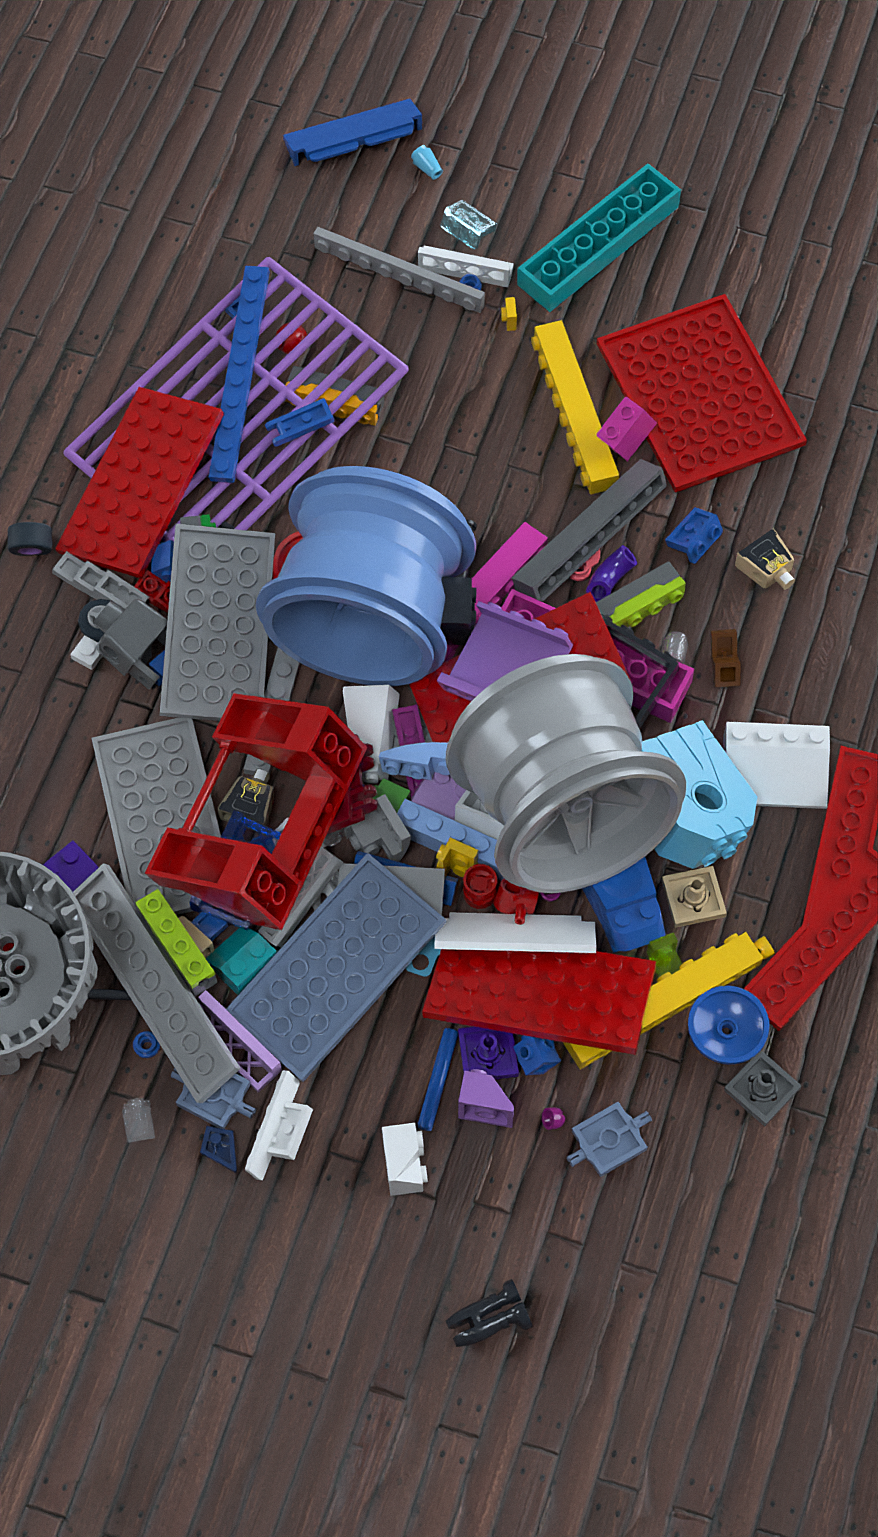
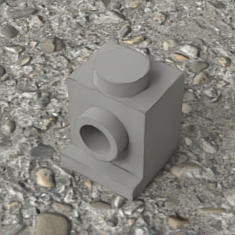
M365 814V820L344 828V834L347 839L349 838L355 851L360 850L361 852L375 855L382 848V838L367 814Z

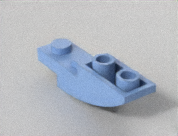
M417 743L380 752L379 760L382 771L390 775H403L414 779L432 780L434 772L450 775L445 760L448 743Z

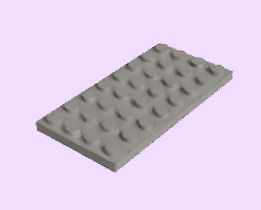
M185 524L175 525L159 716L220 721L233 693L264 698L268 635L257 615L256 600L262 587L272 580L275 533Z
M174 718L93 737V747L124 886L133 903L135 904L138 900L159 889L176 915L204 909L209 905L212 907L213 905L182 890L159 886L145 874L167 827L173 829L183 827L207 778L193 720L191 718ZM210 794L192 832L221 838Z

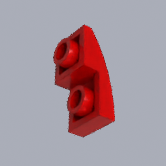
M147 570L134 587L149 596L147 602L168 613L171 582L165 583Z

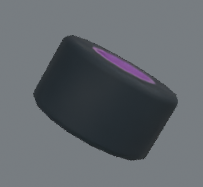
M37 522L12 524L8 527V551L17 556L49 554L52 551V528Z

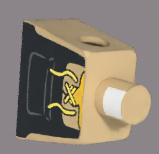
M771 529L737 553L735 566L761 587L768 588L777 582L786 590L795 582V579L789 574L792 570L794 558L774 529Z

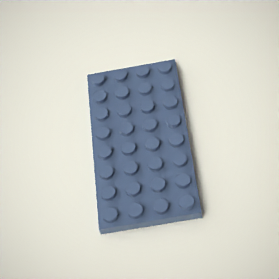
M367 853L226 1010L273 1056L304 1082L447 921Z

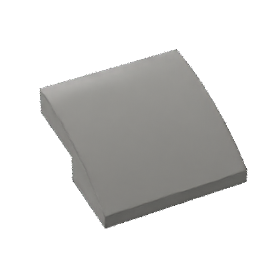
M384 794L376 798L378 808L367 815L382 838V849L389 860L400 862L408 849L411 835Z

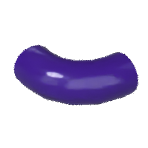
M622 545L596 569L589 580L586 593H592L595 602L610 595L616 583L637 565V560L633 553L626 546Z

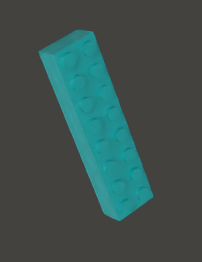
M647 163L519 266L517 270V285L546 310L551 312L679 207L681 189Z

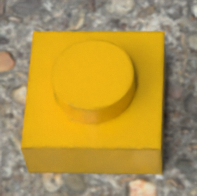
M515 297L505 298V307L501 308V320L506 322L507 331L516 330Z

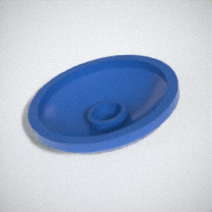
M719 986L704 992L694 1002L688 1017V1032L694 1046L708 1059L721 1064H739L755 1057L764 1047L769 1034V1018L763 1004L752 993L735 986ZM729 1028L731 1033L724 1034L722 1029Z

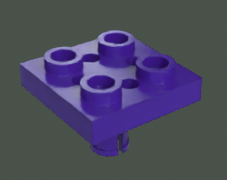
M480 1027L458 1029L463 1073L464 1071L471 1072L472 1069H479L487 1072V1075H492L494 1079L519 1077L516 1052L513 1048L515 1046L513 1033ZM499 1049H500V1052H501V1053H503L504 1050H505V1054H503V1055L499 1054ZM492 1064L494 1065V1067H493L492 1069H488V1068L486 1067V1066L492 1067Z

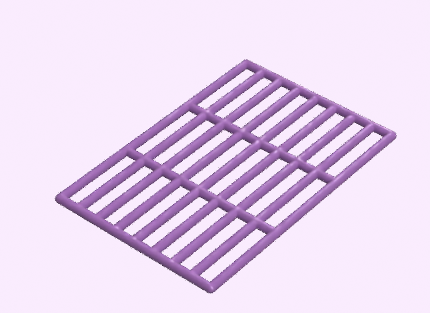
M266 257L258 265L259 267H269L278 275L268 284L265 300L285 281L294 289L262 319L259 335L301 295L305 296L311 303L256 355L253 372L262 380L250 390L247 407L269 385L279 393L243 427L241 443L286 399L296 406L292 411L315 402L369 348L378 354L379 357L328 405L332 415L386 362L397 370L342 424L336 427L331 423L322 427L330 435L269 493L261 485L317 431L314 430L294 439L252 479L244 470L273 443L272 440L275 437L280 436L277 428L271 430L237 464L235 479L237 478L246 487L210 521L211 523L215 522L216 528L254 492L263 501L234 529L247 530L409 370L405 363L270 257ZM243 280L64 450V456L92 478L96 471L92 466L104 455L116 430L85 460L76 452L134 397L138 387L144 388L202 331L212 339L157 391L168 394L220 344L228 353L181 398L192 401L228 366L232 342L227 337L234 331L236 316L220 331L210 324L240 296ZM318 308L328 315L270 372L260 365ZM335 321L345 328L288 385L285 386L277 379ZM352 335L362 342L304 399H301L294 393ZM224 386L205 405L217 407L222 402ZM215 431V433H214V435H213L211 441L215 439V437H216V431ZM209 443L205 452L212 457L214 446ZM212 458L192 477L181 501L209 475ZM218 482L183 517L198 516L231 483ZM175 525L169 531H165L162 537L163 541H174Z

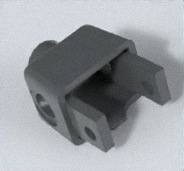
M134 599L125 610L111 600L93 621V624L104 632V635L96 645V649L123 676L129 673L150 690L159 676L145 664L152 657L151 646L156 639L165 646L168 619L140 599Z

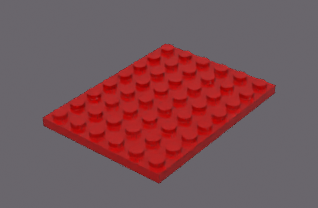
M726 294L597 338L596 344L624 397H628L644 409L657 422L646 439L675 493L806 446L807 439Z

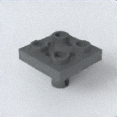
M760 1051L725 1086L724 1091L765 1127L801 1089V1085L764 1052Z

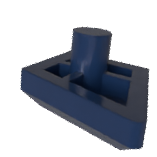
M206 1126L200 1153L236 1173L234 1132Z

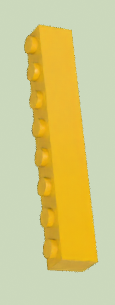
M560 320L535 326L534 337H531L534 351L538 350L540 355L538 356V362L541 370L545 369L547 388H552L554 407L560 410V424L562 428L566 427L568 432L566 433L567 443L569 447L573 446L576 467L580 466L582 471L580 473L582 484L584 487H588L590 495L606 491L619 479V473L609 446L597 437V433L602 427L563 322Z
M747 932L740 936L737 933L729 936L724 940V945L716 949L715 946H712L701 954L702 957L696 961L690 959L679 966V971L673 974L667 972L657 979L658 983L651 987L641 1034L690 1007L704 992L715 987L726 986L759 967L764 958ZM563 1042L580 1070L612 1052L611 1050Z

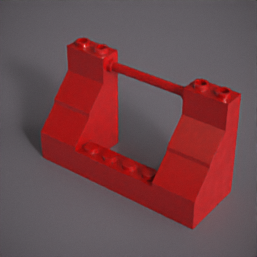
M233 693L212 736L220 745V752L183 827L179 829L167 827L145 874L159 886L182 890L252 924L282 930L368 747L329 707ZM234 752L249 754L306 781L272 854L262 845L192 832L229 755Z

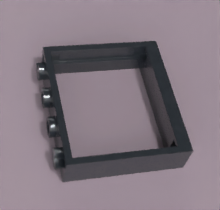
M601 613L613 639L666 670V673L635 717L640 729L679 671V663L676 658L671 656V653L664 651V653L655 649V644L650 640L637 638L630 628L625 625L619 627L612 622L613 620L610 616Z

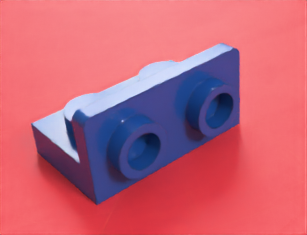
M694 507L665 541L668 547L686 553L689 561L695 564L720 537L723 529L716 514Z

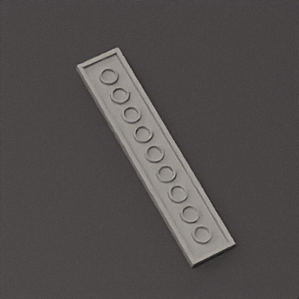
M103 863L73 894L82 908L91 936L195 1101L197 1103H204L241 1068L174 964L139 914L137 907L111 867Z

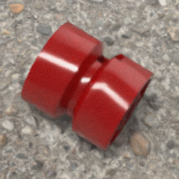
M475 864L465 871L463 877L464 899L469 906L476 909H485L491 906L497 893V875L490 866Z

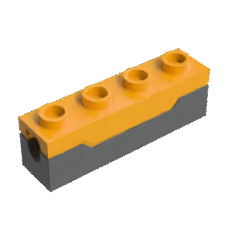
M293 366L286 385L304 368ZM315 371L294 393L301 399H304L328 375ZM339 378L316 401L325 398L327 405L331 404L353 381ZM364 384L333 415L339 418H348L377 388ZM384 396L358 420L359 423L376 426L385 403Z

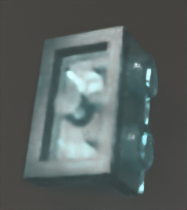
M461 200L446 207L440 226L474 250L478 248L482 237L495 231L497 223Z

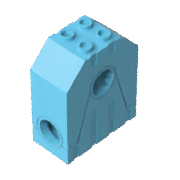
M703 720L659 735L653 739L642 741V752L658 753L671 758L679 765L686 779V794L680 815L671 831L654 849L659 856L692 869L700 865L707 867L720 857L727 859L736 853V847L747 838V832L753 826L757 795L718 741L713 738V734Z

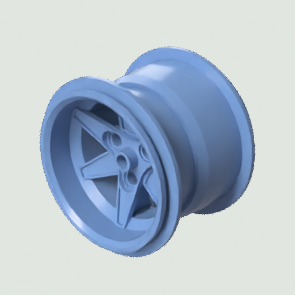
M343 466L324 470L303 480L293 490L288 507L291 520L303 539L291 548L278 578L265 584L259 591L256 600L257 615L269 638L283 652L303 665L325 675L358 684L406 685L416 682L437 670L444 662L447 652V642L440 629L445 605V593L441 579L442 577H455L467 570L473 562L476 553L475 536L463 514L450 500L433 488L415 479L388 470L363 466Z

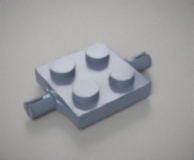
M174 1068V1072L172 1071L171 1078H174L184 1083L182 1078ZM234 1074L204 1103H197L184 1083L183 1091L176 1101L178 1107L220 1129H225L231 1117L237 1112L252 1119L253 1114L256 1112V1108L243 1103L244 1095L249 1089L251 1082L238 1074Z
M616 1102L572 1128V1133L579 1143L580 1150L567 1156L568 1162L573 1167L587 1159L599 1176L602 1177L647 1150L648 1147L640 1136L639 1128L651 1122V1116L645 1111L633 1119L624 1111L620 1103Z

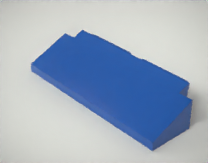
M406 99L284 134L283 140L294 166H298V153L304 152L307 161L317 162L355 151L359 145L366 144L372 146L413 133L414 123L418 131L422 130V114L411 99Z

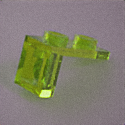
M674 932L649 942L647 954L650 960L656 961L655 971L658 978L667 972L673 974L680 970L679 966L682 963L676 953L678 940Z

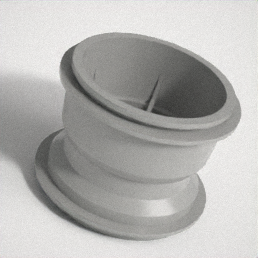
M565 654L544 658L524 665L501 677L476 696L462 712L453 728L446 749L445 760L447 769L452 779L460 787L475 793L489 815L504 825L495 846V863L501 875L516 886L542 893H559L581 889L604 881L629 868L650 853L671 831L680 815L686 794L685 775L679 765L671 758L658 753L642 752V735L631 711L633 701L631 681L625 671L611 661L588 655Z

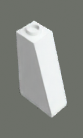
M390 685L343 687L348 728L354 734H357L363 743L373 745L374 753L369 757L374 758V766L362 772V779L367 783H378V780L383 778L388 780L389 777L388 773L382 771L379 754L393 747L395 725L392 709L398 708L400 694Z

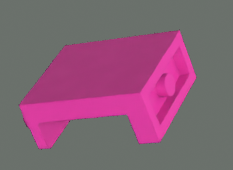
M625 397L598 431L597 437L628 462L657 422L644 409L628 397Z

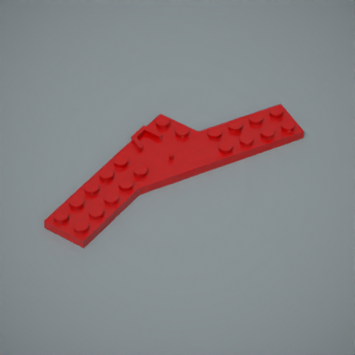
M844 746L840 747L802 926L744 988V990L752 993L760 1000L768 1014L769 1023L778 1031L788 1023L878 924V852L873 849L878 825V754Z

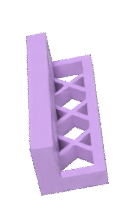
M205 990L198 997L199 1005L203 1011L205 1010L211 1016V1023L216 1031H226L229 1034V1043H225L231 1054L233 1049H245L248 1052V1062H237L241 1068L238 1073L250 1080L251 1086L259 1093L282 1071L280 1062ZM251 1067H263L268 1074L257 1083L251 1077Z

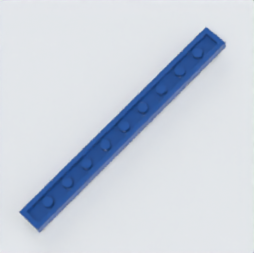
M245 266L220 408L224 416L217 427L209 471V479L213 482L234 483L270 274L269 267Z

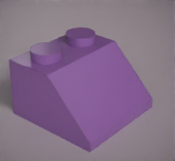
M472 1069L471 1072L464 1071L458 1103V1118L512 1128L514 1106L492 1075H487V1072L479 1069Z

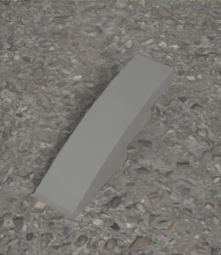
M67 551L52 569L54 575L97 600H112L123 610L134 599H140L144 603L149 599V596L109 570L104 572L89 561L84 563Z

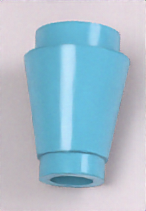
M422 145L412 153L413 164L433 180L443 173L430 148Z

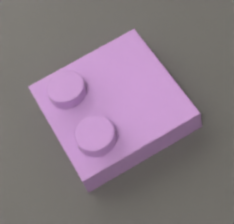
M434 772L432 780L422 779L410 801L455 821V805L466 789L460 787L452 779L451 775H442Z

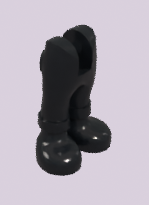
M512 1279L504 1282L503 1289L499 1294L493 1293L487 1298L476 1301L458 1310L445 1321L448 1329H455L467 1323L471 1327V1329L453 1338L456 1347L468 1346L483 1341L500 1330L509 1328V1324H518L524 1330L533 1327ZM514 1305L505 1312L502 1311L493 1317L481 1320L484 1316L502 1309L503 1306Z

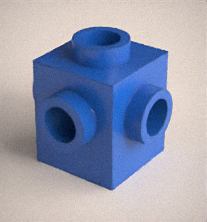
M523 1035L521 1037L522 1041L513 1046L518 1062L526 1075L544 1074L561 1062L553 1040Z

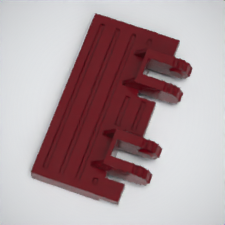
M365 744L368 748L327 834L365 820V814L378 808L377 800L372 799L377 795L376 787L372 785L363 787L362 772L374 766V758L369 757L374 753L373 745Z

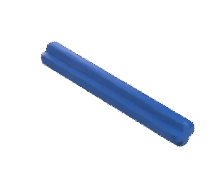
M445 1028L443 1031L418 1122V1128L421 1130L431 1131L433 1128L458 1037V1032L451 1028Z

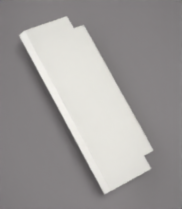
M450 912L449 918H445L447 921L445 925L435 934V949L596 953L595 922L581 921V916L526 914L525 923L518 925L514 921L515 914Z

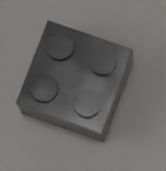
M442 577L441 582L445 593V605L440 629L445 636L447 645H466L476 625V587H472V578Z

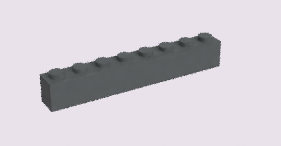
M640 459L512 577L515 590L543 602L667 486L663 468Z

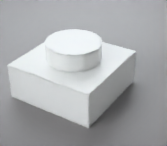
M85 635L70 654L74 661L91 670L94 669L103 656L96 649L98 642Z

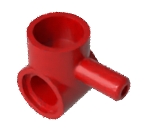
M504 878L501 880L493 903L495 908L502 913H515V923L522 925L525 923L526 914H533L539 892L516 886Z

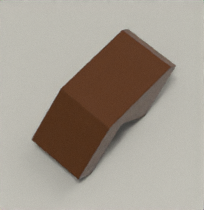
M736 629L711 630V659L715 687L740 686V660L737 656Z

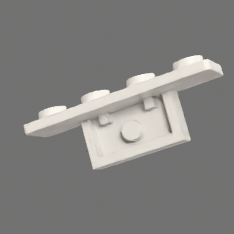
M283 1070L276 1083L273 1097L266 1109L263 1123L257 1133L251 1154L247 1159L245 1171L257 1180H263L272 1156L291 1160L295 1159L313 1111L308 1105L292 1103L300 1081L289 1071Z

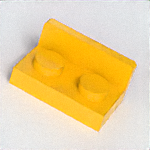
M449 838L447 844H442L437 852L436 859H438L436 868L445 869V875L452 869L456 875L464 877L465 871L469 867L478 864L479 850Z

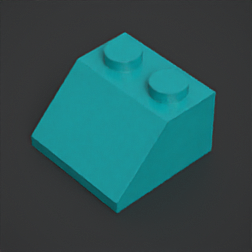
M242 925L205 959L214 972L239 995L274 957L277 951L259 933Z

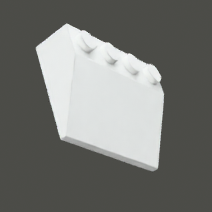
M726 722L723 735V750L757 795L756 806L827 809L830 755L829 726Z

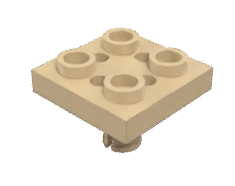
M713 866L662 876V884L675 928L726 917L727 912ZM677 899H679L680 901L684 899L685 902L679 903ZM696 907V910L701 909V911L695 912L694 908Z

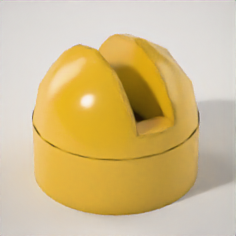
M765 936L754 942V945L761 951L760 954L764 959L775 954Z

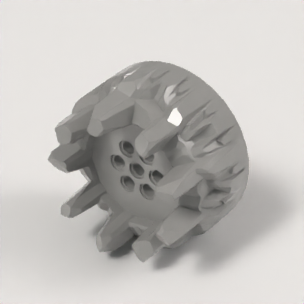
M0 852V990L3 988H10L5 997H0V1075L13 1074L20 1067V1058L30 1059L32 1054L39 1051L43 1052L44 1048L50 1047L51 1044L59 1051L68 1046L70 1042V1022L83 1009L88 999L87 994L94 986L98 970L92 953L93 939L87 920L70 888L59 876L44 865L27 857L7 852ZM7 943H14L10 951H2ZM26 966L23 973L14 974L16 967Z

